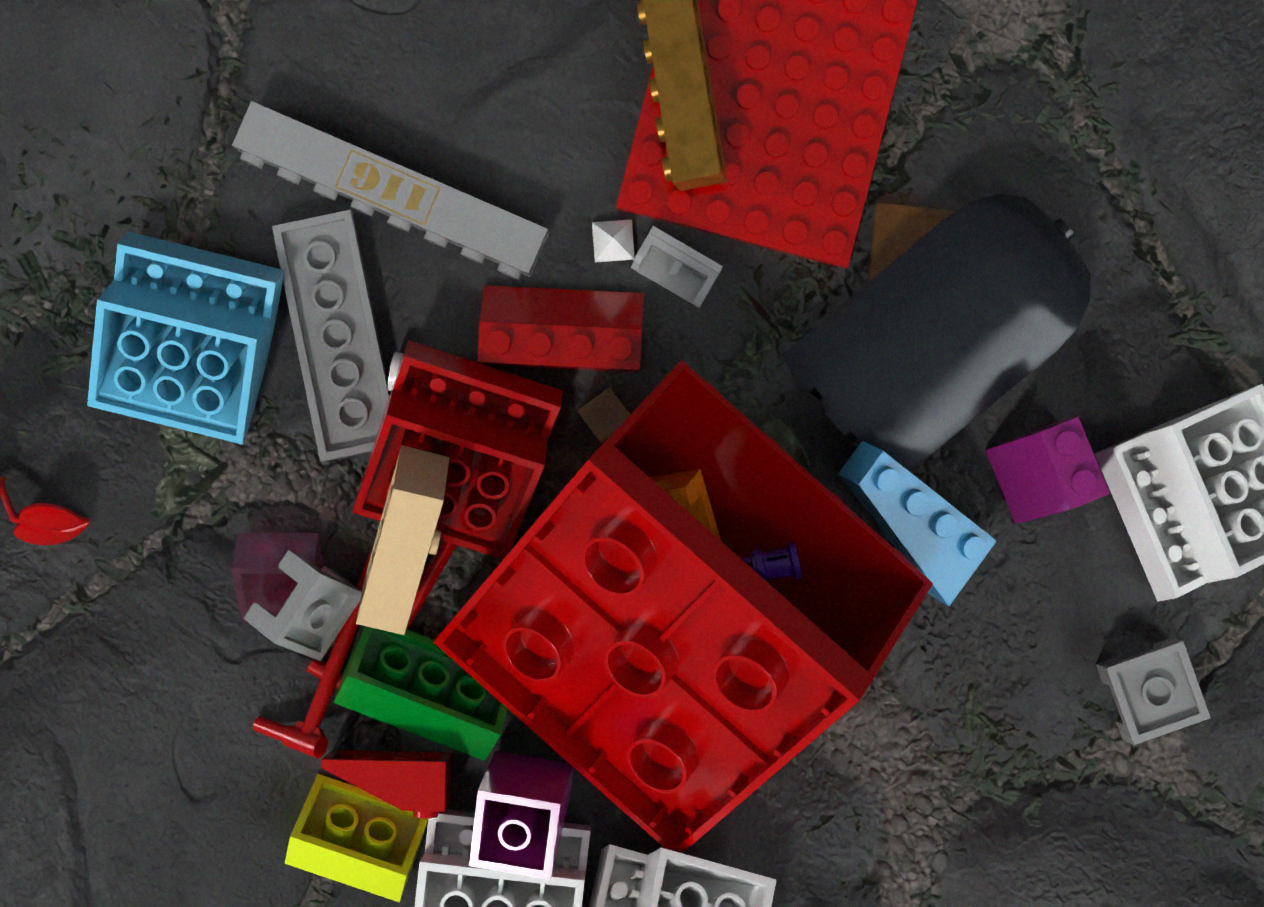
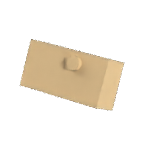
M401 445L368 563L356 624L401 635L405 634L428 553L436 555L441 531L435 528L444 501L450 457Z

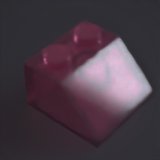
M238 533L231 569L242 623H248L243 618L253 603L260 604L276 617L297 586L298 582L279 568V563L288 550L301 555L321 570L323 568L319 533Z

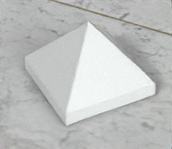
M632 219L592 222L595 263L634 260Z

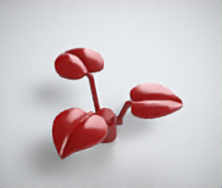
M0 477V496L10 521L17 523L14 527V535L18 539L35 545H56L73 539L89 525L90 517H82L68 508L51 503L31 504L21 509L19 514L16 513L5 487L6 479Z

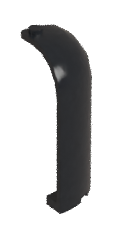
M998 194L971 201L944 218L781 356L805 389L812 393L825 407L826 415L844 436L848 435L857 447L864 441L883 450L910 472L1057 352L1077 330L1090 302L1091 274L1080 253L1070 242L1076 235L1061 218L1053 222L1041 208L1026 197Z

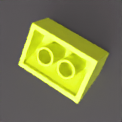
M317 774L290 835L285 864L400 903L417 857L428 819L413 817V811H402L356 786Z

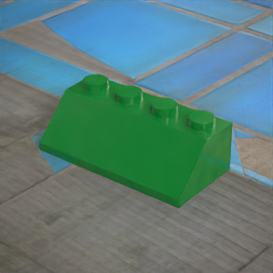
M367 626L362 627L333 702L483 761L486 760L501 736L508 710L507 707L434 643V640L407 629L405 634L401 635Z

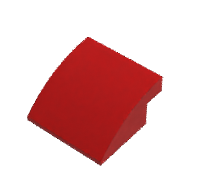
M408 340L352 513L378 521L381 520L401 445L447 456L450 458L444 501L435 528L441 531L440 540L504 559L512 548L544 469L548 438L561 409L563 390Z

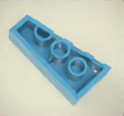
M862 441L838 474L866 512L871 514L877 522L880 531L886 539L891 541L894 547L913 566L934 583L928 594L945 605L950 606L994 546L996 540L883 450Z

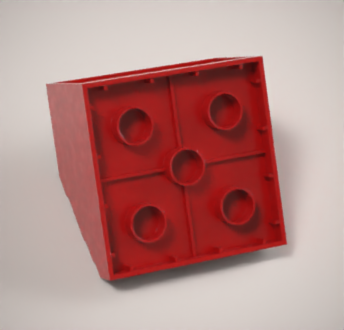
M681 360L587 460L439 634L434 643L665 849L683 853L860 701L934 583L913 566L900 551L892 547L851 511L838 496L830 492L789 456L776 441L768 437L727 401L713 385L706 382ZM700 469L721 541L649 477ZM789 542H795L802 578L795 580L793 576L767 582L741 558L749 557V552H753V549L760 548L764 552L785 548Z

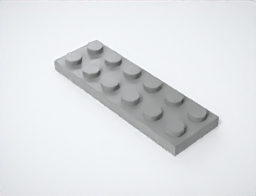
M346 210L274 225L272 230L280 269L284 270L283 283L320 462L371 452L390 391H388V381L353 212Z

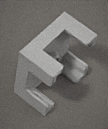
M288 550L279 563V568L298 582L284 606L275 617L260 604L253 603L243 619L274 644L321 661L360 602L362 591L333 569L323 566L320 570L301 555Z
M1169 638L1153 644L1155 649L1123 660L1112 658L1096 664L1102 683L1109 685L1122 719V721H1116L1122 740L1136 745L1211 718L1184 641Z

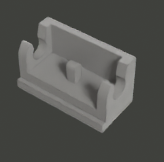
M655 226L651 228L631 266V269L698 308L702 305L723 268L720 264Z

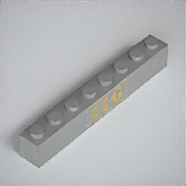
M251 101L232 144L234 148L242 153L240 160L262 169L264 163L279 169L276 174L277 176L299 185L301 179L315 184L313 191L324 197L336 200L338 195L352 200L350 207L361 213L372 216L374 211L389 216L387 223L398 229L409 232L411 226L426 232L424 235L425 240L443 248H446L448 242L463 248L460 255L480 264L483 263L485 258L499 264L497 271L518 280L521 274L531 278L549 236L548 229L253 101Z

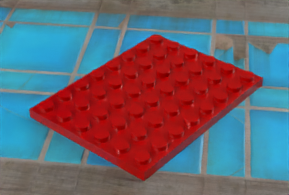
M697 0L727 182L680 191L672 183V180H666L662 158L668 156L666 141H660L656 127V118L662 117L660 103L653 101L650 90V79L655 78L653 66L616 209L847 269L917 0Z

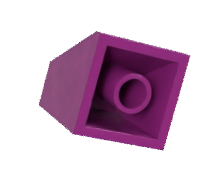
M1079 417L1055 421L985 450L1014 524L1072 510L1110 494Z
M495 751L477 792L469 866L551 880L570 800L574 767L568 762Z

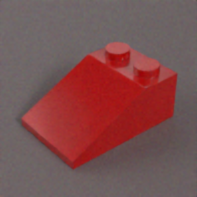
M332 750L321 759L322 769L402 811H413V817L437 818L438 812H445L452 800L453 752Z

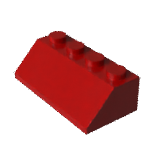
M484 285L479 321L477 362L486 366L640 373L644 293Z

